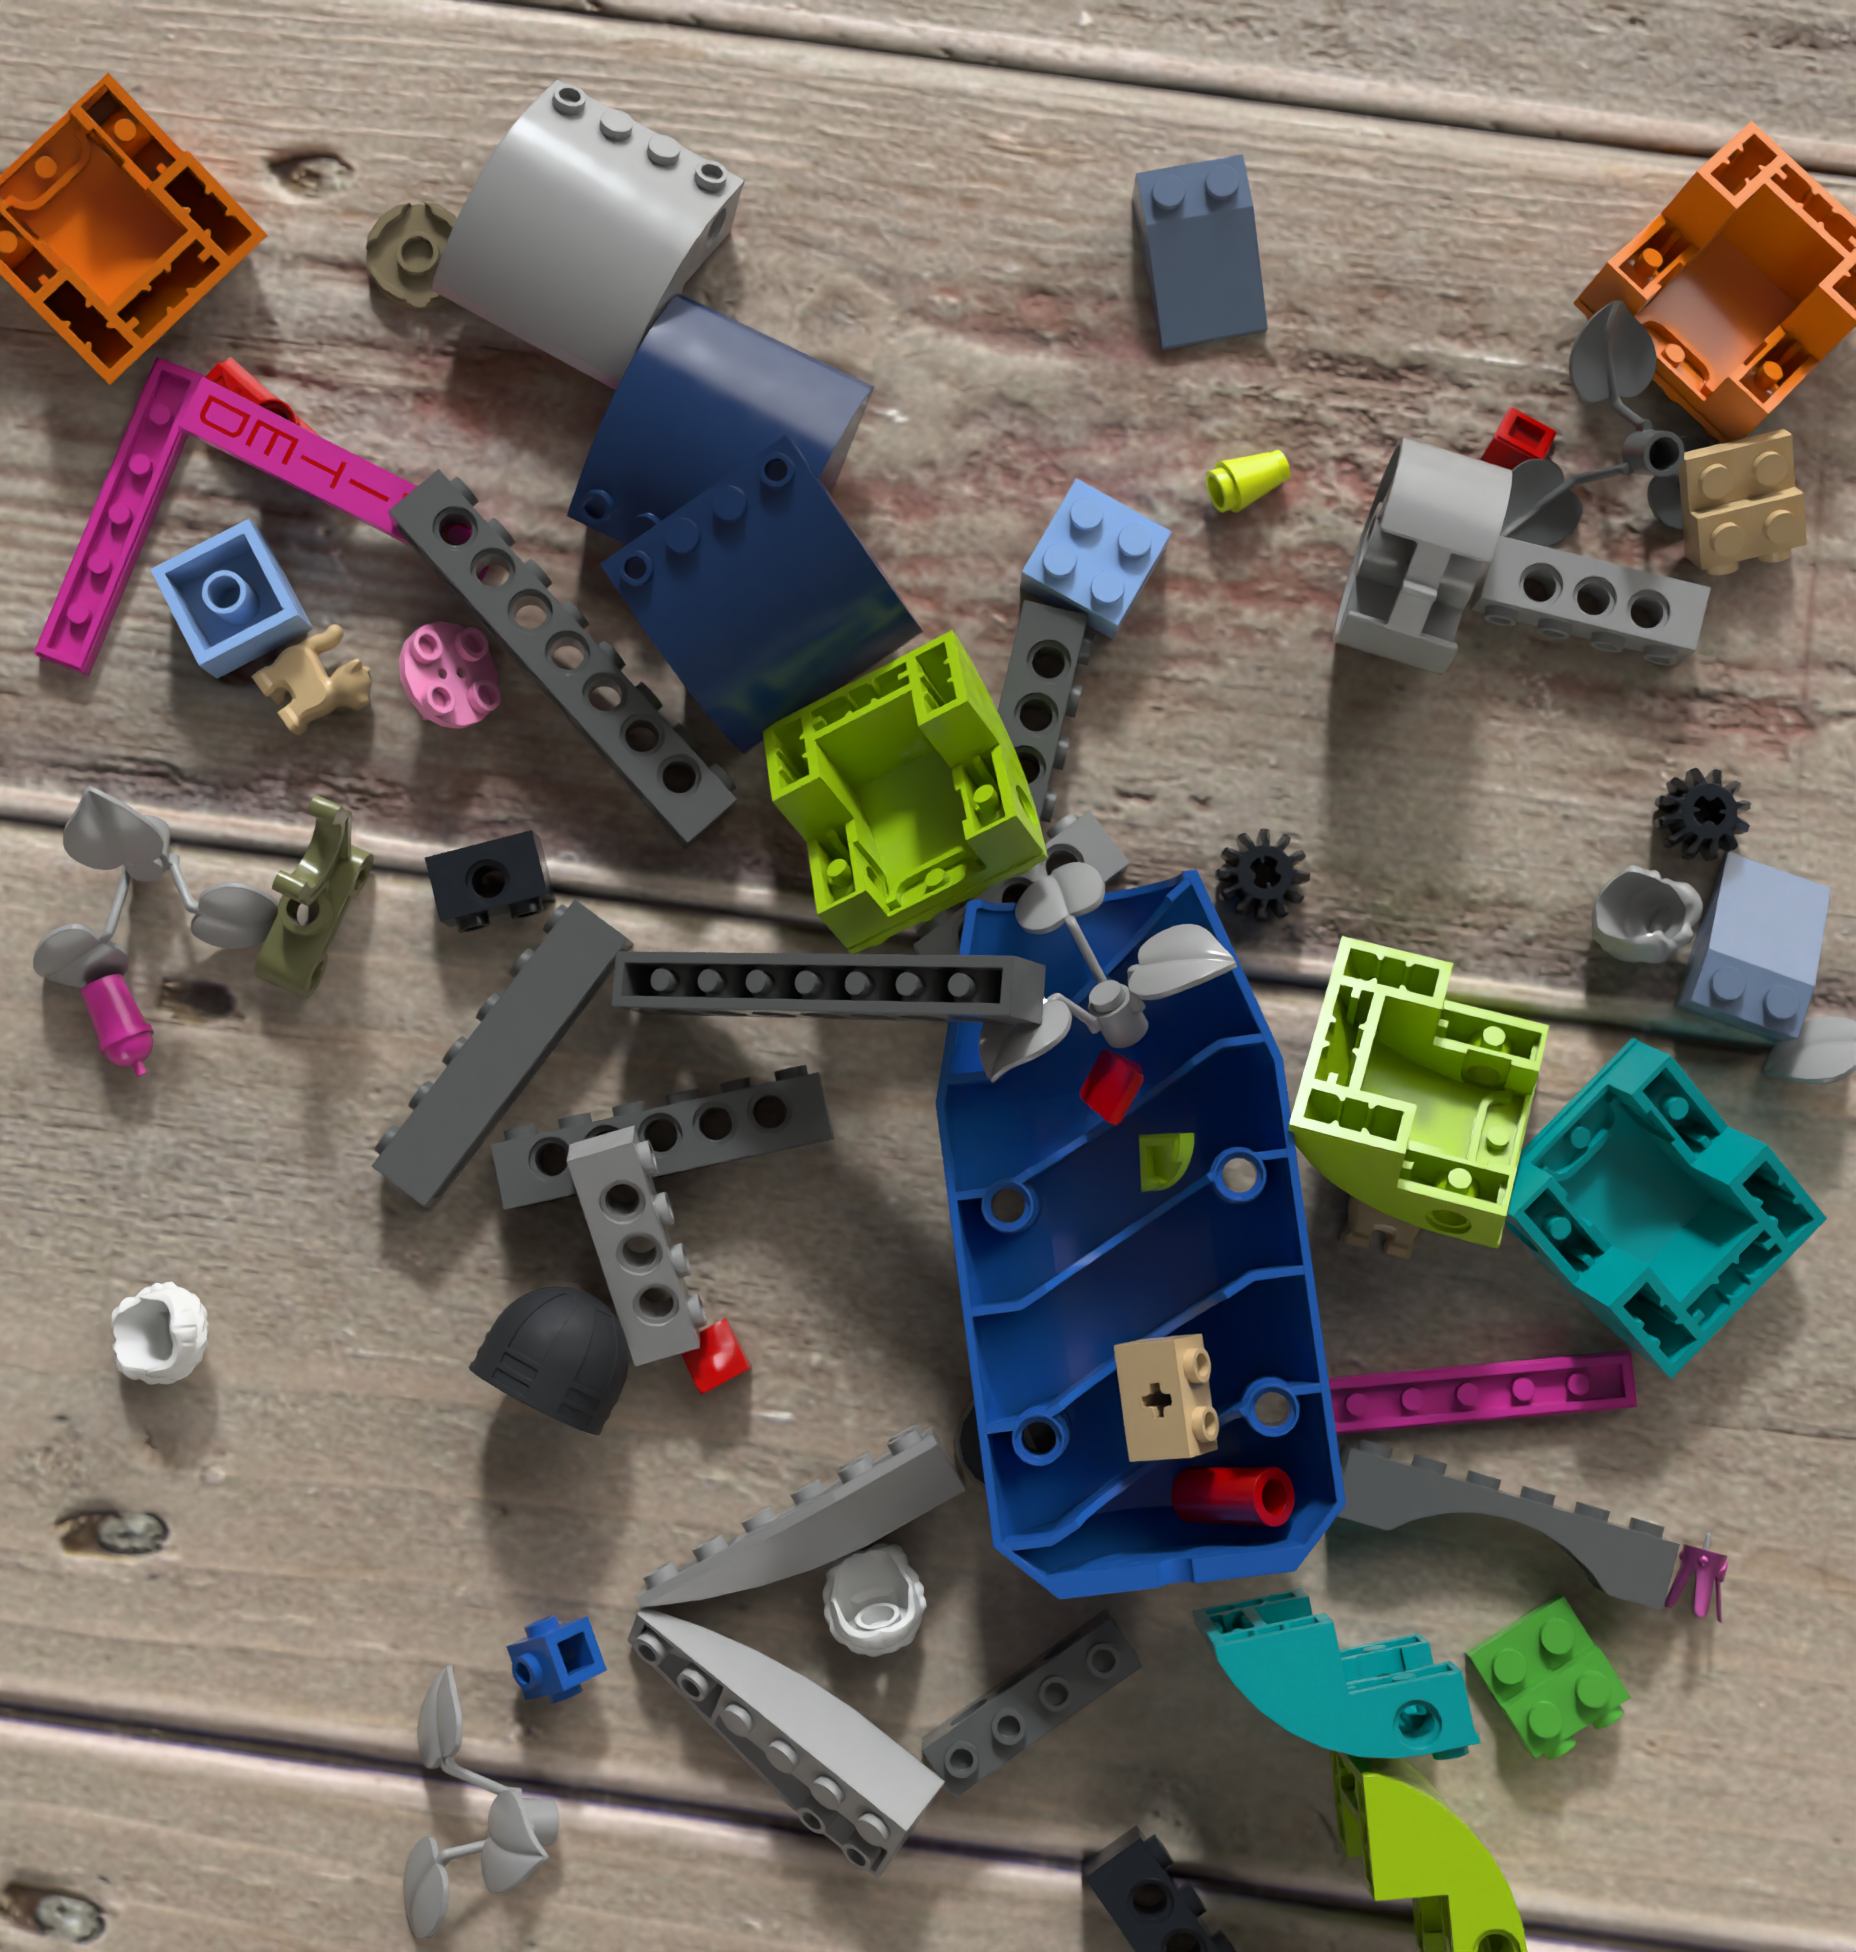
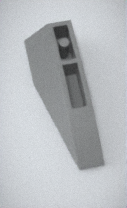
M916 1423L888 1439L889 1443L887 1446L889 1450L873 1459L869 1451H866L840 1466V1471L837 1472L839 1479L824 1487L819 1478L798 1489L790 1495L795 1504L775 1514L771 1506L750 1516L741 1522L745 1532L726 1542L722 1534H719L692 1550L696 1559L678 1570L673 1562H669L646 1575L643 1580L647 1587L642 1589L635 1599L640 1608L697 1601L757 1588L813 1570L873 1543L965 1491V1483L934 1427L931 1426L921 1431Z
M643 1607L636 1615L627 1641L634 1647L640 1658L652 1665L750 1767L798 1813L801 1822L808 1829L818 1834L823 1833L842 1849L844 1856L851 1864L861 1870H868L879 1878L927 1812L945 1781L855 1709L808 1678L768 1656L702 1626L647 1607Z

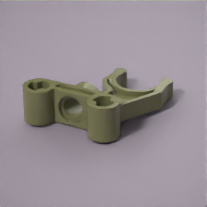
M315 795L308 806L307 814L316 817V823L311 842L303 859L291 874L280 870L273 881L272 890L281 893L283 896L279 901L278 914L259 953L254 971L256 977L303 998H309L318 987L328 962V949L352 898H355L363 889L374 861L372 853L351 844L352 812L319 795ZM316 899L319 904L318 917L311 924L301 926L297 919L298 907L301 903L309 906Z

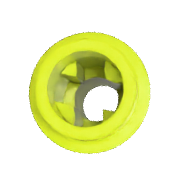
M1280 450L1219 461L1216 463L1215 469L1206 473V488L1213 505L1218 511L1223 513L1231 510L1234 513H1238L1278 487L1281 483L1290 479V467L1286 457Z

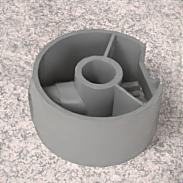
M1402 436L1391 454L1366 519L1339 606L1333 642L1434 674L1443 675L1458 650V645L1453 641L1463 609L1466 607L1475 587L1482 563L1490 564L1493 560L1510 498L1512 471Z

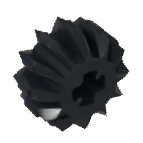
M1692 768L1687 771L1684 780L1678 777L1669 780L1666 786L1670 795H1661L1655 800V806L1666 812L1667 815L1656 819L1654 827L1656 829L1669 827L1672 833L1665 838L1663 842L1664 847L1670 849L1682 842L1681 853L1683 859L1691 860L1700 852L1706 862L1717 859L1720 849L1727 853L1735 850L1738 847V842L1734 834H1744L1748 832L1750 827L1744 819L1737 815L1749 810L1751 803L1746 800L1736 802L1733 797L1741 788V783L1733 781L1722 787V770L1714 769L1704 778L1703 773L1698 768ZM1704 806L1710 813V816L1704 818V821L1707 822L1700 824L1694 817V814L1700 811L1699 807Z
M1264 828L1258 832L1256 846L1246 833L1238 835L1236 841L1240 852L1226 847L1220 854L1221 858L1232 867L1219 868L1215 872L1216 880L1232 882L1231 886L1225 888L1219 894L1221 901H1229L1237 895L1242 900L1234 911L1237 917H1242L1248 911L1250 905L1255 906L1254 918L1256 923H1264L1267 920L1268 905L1279 919L1286 917L1289 912L1285 900L1298 905L1305 897L1292 884L1300 885L1310 880L1309 872L1293 870V866L1305 859L1304 851H1296L1287 856L1283 851L1290 844L1291 838L1284 834L1276 842L1275 846H1271L1269 829ZM1262 864L1269 866L1272 869L1269 873V879L1275 883L1274 887H1271L1269 882L1262 888L1257 887L1253 883L1256 874L1250 870V866L1254 865L1255 870H1258Z

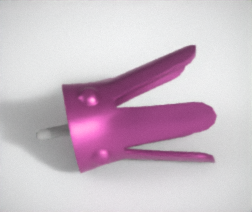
M1707 1533L1703 1549L1683 1544V1549L1679 1553V1559L1681 1560L1680 1569L1671 1586L1664 1606L1671 1608L1676 1604L1694 1570L1696 1571L1693 1603L1695 1614L1699 1617L1707 1615L1715 1580L1717 1619L1719 1623H1722L1720 1583L1724 1582L1728 1556L1708 1551L1712 1535Z

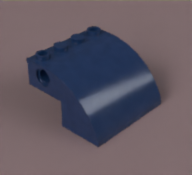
M679 293L673 297L655 321L623 375L591 445L566 516L628 545L786 434L799 447L828 491L838 480L874 386Z
M788 434L600 563L672 670L706 714L742 754H746L764 741L763 731L771 725L844 687L924 632L864 541L854 532L799 447Z

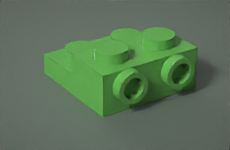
M1560 1593L1465 1652L1522 1745L1535 1759L1542 1754H1545L1548 1760L1564 1755L1576 1745L1573 1734L1591 1723L1595 1729H1602L1616 1722L1624 1714V1710L1620 1705L1631 1698L1601 1649L1594 1645L1566 1598Z

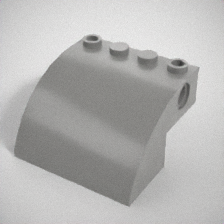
M556 80L519 117L484 166L452 228L433 279L432 291L616 390L632 358L662 311L675 295L682 294L684 284L731 232L745 180L728 172L720 163L706 160L680 146L675 139L666 135H660L635 122L627 113L613 110L585 95L579 87Z

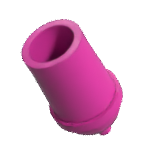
M122 974L109 975L83 987L80 990V994L98 1037V1048L101 1054L106 1055L116 1065L124 1067L132 1065L137 1077L147 1074L142 1061L152 1051V1035L154 1031L151 1024L146 1023Z

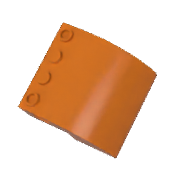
M109 72L0 175V275L109 385L268 236L188 150L183 152Z
M1751 121L1695 172L1661 214L1605 264L1573 304L1589 320L1607 304L1613 301H1623L1630 313L1646 328L1655 346L1657 365L1652 379L1664 389L1665 394L1672 401L1679 403L1696 419L1711 438L1720 443L1742 439L1856 327V218Z

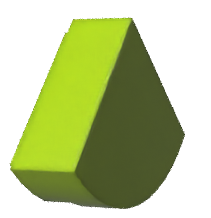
M1194 1133L1139 1135L1141 1192L1164 1190L1180 1180L1187 1170L1192 1157Z

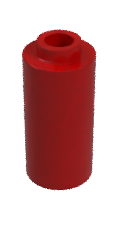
M1189 1466L1177 1474L1171 1491L1172 1504L1177 1516L1189 1524L1276 1527L1284 1524L1290 1517L1295 1498L1294 1488L1289 1476L1277 1467Z

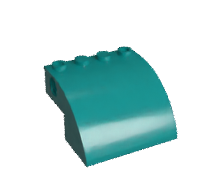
M1632 1037L1521 1150L1505 1226L1545 1269L1595 1317L1646 1361L1672 1379L1828 1218L1768 1144L1729 1127L1671 1055Z
M1302 1588L1192 1610L1195 1625L1233 1684L1261 1713L1291 1734L1325 1749L1358 1757L1404 1758L1432 1754L1435 1760H1449L1467 1755L1469 1753L1468 1746L1481 1743L1479 1734L1474 1728L1462 1670L1451 1661L1434 1664L1430 1644L1419 1633L1339 1650L1334 1622L1326 1613L1312 1614L1309 1596ZM1382 1674H1390V1675H1386V1676L1377 1677V1676H1380V1675H1382Z

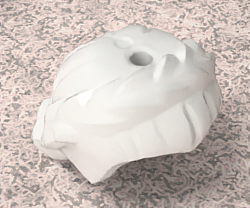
M173 1282L155 1283L151 1287H145L135 1297L125 1298L112 1312L111 1328L113 1329L112 1334L116 1339L112 1347L117 1370L132 1380L141 1379L150 1385L158 1383L172 1384L188 1376L201 1362L203 1353L208 1347L207 1336L210 1332V1326L207 1321L208 1314L206 1308L200 1303V1299L188 1290L176 1286Z
M884 1543L875 1544L865 1551L858 1549L827 1564L825 1572L827 1582L822 1592L825 1603L824 1616L826 1622L830 1625L831 1634L839 1643L848 1646L851 1651L857 1654L876 1657L885 1653H893L913 1641L920 1627L922 1613L926 1609L927 1604L923 1596L924 1587L919 1581V1576L908 1565L907 1555L900 1545L896 1543L889 1545Z

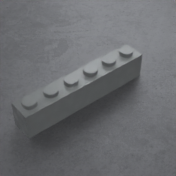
M576 899L568 908L562 904L552 913L543 927V931L548 935L535 952L528 948L521 954L510 970L509 974L514 979L502 995L497 992L493 993L485 1001L476 1015V1019L481 1023L468 1040L461 1036L455 1041L442 1060V1063L447 1067L434 1084L428 1080L418 1089L408 1105L414 1111L401 1128L393 1125L375 1147V1152L379 1154V1157L371 1167L424 1207H435L613 973L616 951H629L634 945L627 937Z

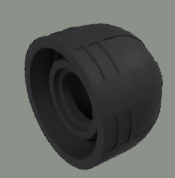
M553 1286L526 1293L512 1302L496 1319L490 1331L487 1332L482 1346L479 1347L477 1356L471 1362L469 1370L500 1391L560 1422L593 1435H600L606 1420L609 1419L610 1413L618 1401L628 1372V1345L617 1317L598 1298L575 1288Z

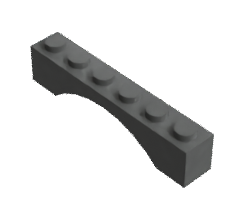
M1360 1439L1358 1448L1342 1444L1339 1456L1346 1505L1338 1517L1386 1531L1416 1519L1444 1513H1482L1508 1518L1534 1528L1554 1541L1578 1564L1596 1589L1613 1597L1663 1611L1680 1544L1662 1537L1664 1526L1631 1517L1628 1527L1609 1522L1610 1511L1578 1501L1574 1511L1554 1506L1556 1495L1527 1486H1522L1520 1495L1499 1490L1501 1479L1468 1470L1466 1480L1445 1474L1446 1463L1414 1454L1412 1464L1391 1458L1393 1448L1372 1441Z

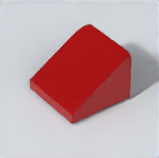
M1510 406L1480 460L1512 470L1524 461L1544 459L1557 432Z
M1103 1049L1080 1090L1081 1099L1107 1122L1114 1126L1121 1124L1144 1081L1141 1065L1110 1049Z
M727 1318L700 1332V1348L681 1353L700 1395L707 1393L752 1367Z

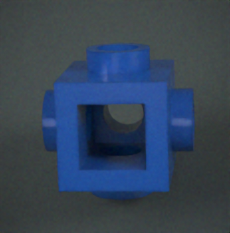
M556 1615L543 1618L524 1627L527 1637L506 1646L512 1661L513 1677L521 1687L525 1700L547 1695L551 1704L566 1700L583 1691L582 1682L607 1671L588 1616L560 1624Z

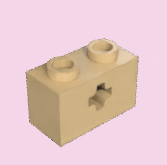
M1202 1334L1149 1338L1114 1345L1129 1462L1191 1458L1218 1450L1216 1438L1219 1432V1420L1211 1402L1208 1381L1211 1373V1362L1207 1351L1204 1349Z

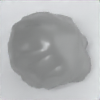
M1631 865L1601 887L1591 914L1592 937L1600 944L1603 951L1621 961L1629 963H1664L1677 949L1691 942L1694 937L1692 927L1701 916L1703 903L1700 895L1692 885L1672 881L1668 878L1661 879L1660 873L1656 870L1649 871Z

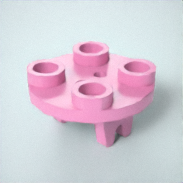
M438 621L418 628L404 642L399 656L400 681L409 701L421 713L423 720H431L442 727L461 729L482 721L489 712L499 706L501 693L498 684V671L488 650L487 638L480 630L473 627L465 629L458 624Z

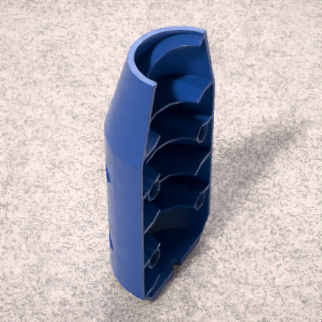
M1198 870L1182 871L1181 874L1157 883L1105 893L1103 901L1098 908L1087 914L1075 917L1107 980H1115L1127 987V970L1132 965L1139 964L1138 952L1141 946L1161 931L1181 924H1194L1207 929L1233 956L1237 964V968L1182 992L1160 999L1143 1000L1145 1009L1142 1012L1148 1021V1029L1146 1034L1137 1043L1125 1048L1111 1047L1101 1031L1095 1034L1091 1033L1084 1022L1072 1015L1070 1030L1056 1046L1043 1055L1008 1070L992 1083L983 1069L979 1054V1037L983 1023L948 1022L935 1104L993 1547L1059 1600L1160 1588L1161 1586L1173 1583H1203L1294 1572L1346 1505L1294 1133L1288 1130L1291 1112L1283 1057ZM982 899L967 901L959 955L1017 956L1046 965L1045 999L1054 993H1060L1090 1013L1088 1010L1089 995L1098 984L1073 939L1066 922L1049 933L1032 934L1024 931L1016 919L1015 909L1017 903L986 902ZM1103 1049H1110L1141 1065L1144 1081L1121 1124H1117V1126L1107 1122L1080 1097V1090ZM1194 1133L1192 1157L1187 1170L1180 1180L1164 1190L1141 1192L1139 1135ZM1235 1158L1248 1161L1255 1171V1181L1252 1187L1241 1193L1228 1189L1222 1179L1225 1165ZM1007 1188L1018 1191L1023 1196L1025 1202V1210L1022 1216L1014 1222H1005L999 1219L993 1208L996 1195ZM1202 1334L1204 1349L1207 1351L1211 1362V1373L1208 1381L1212 1407L1215 1409L1219 1420V1432L1216 1438L1218 1450L1191 1458L1129 1462L1114 1345L1141 1339ZM1269 1392L1284 1396L1288 1403V1411L1285 1417L1280 1421L1272 1423L1261 1421L1255 1414V1405L1258 1399L1263 1394ZM1038 1421L1051 1426L1056 1435V1443L1051 1449L1037 1451L1027 1446L1024 1440V1429L1030 1423ZM1189 1466L1277 1467L1282 1469L1292 1482L1295 1496L1294 1507L1288 1520L1276 1527L1189 1524L1182 1521L1173 1508L1171 1498L1172 1485L1177 1474Z

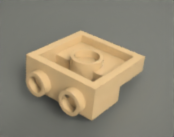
M1780 429L1684 452V459L1679 468L1685 557L1700 570L1705 569V572L1711 575H1726L1739 569V561L1757 557L1762 562H1780L1791 557L1792 548L1807 545L1804 493L1795 487L1793 435L1785 429Z

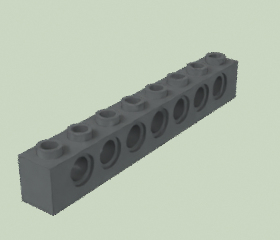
M438 469L388 511L393 527L686 850L734 808L737 801L731 793L736 789L734 782L717 764L714 763L708 768L697 756L695 751L699 748V744L684 726L677 723L671 727L661 716L658 710L663 705L647 685L640 682L634 686L621 670L626 664L615 649L606 641L597 645L584 629L589 626V623L578 608L569 600H566L561 605L547 588L552 585V582L542 568L532 559H529L524 564L510 547L515 544V541L505 527L495 518H492L487 523L473 506L478 503V500L468 486L457 476L450 481ZM453 524L465 525L472 531L470 539L458 546L449 545L441 538L442 533L448 526ZM500 565L508 571L509 577L504 584L498 587H489L480 582L478 579L479 573L486 566ZM528 605L537 606L545 612L546 619L536 628L522 627L515 620V616L521 608ZM572 646L582 653L583 661L574 669L564 670L556 666L552 661L554 652L560 647ZM599 687H610L618 693L620 703L612 710L600 711L594 708L589 701L591 692ZM644 727L655 734L657 744L648 752H637L628 746L625 739L627 734L634 728ZM672 768H683L692 775L694 785L685 793H673L664 785L663 775Z
M616 951L611 1007L648 1015L1042 1024L1046 965L1017 956Z

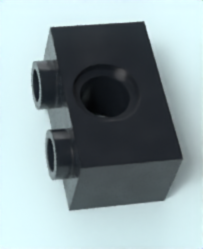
M533 830L425 857L440 922L449 927L457 926L459 933L488 927L491 925L489 917L510 912L512 919L539 914L544 911L543 903L556 900L541 839ZM491 871H501L505 878V885L501 893L492 898L482 897L479 886L483 876Z

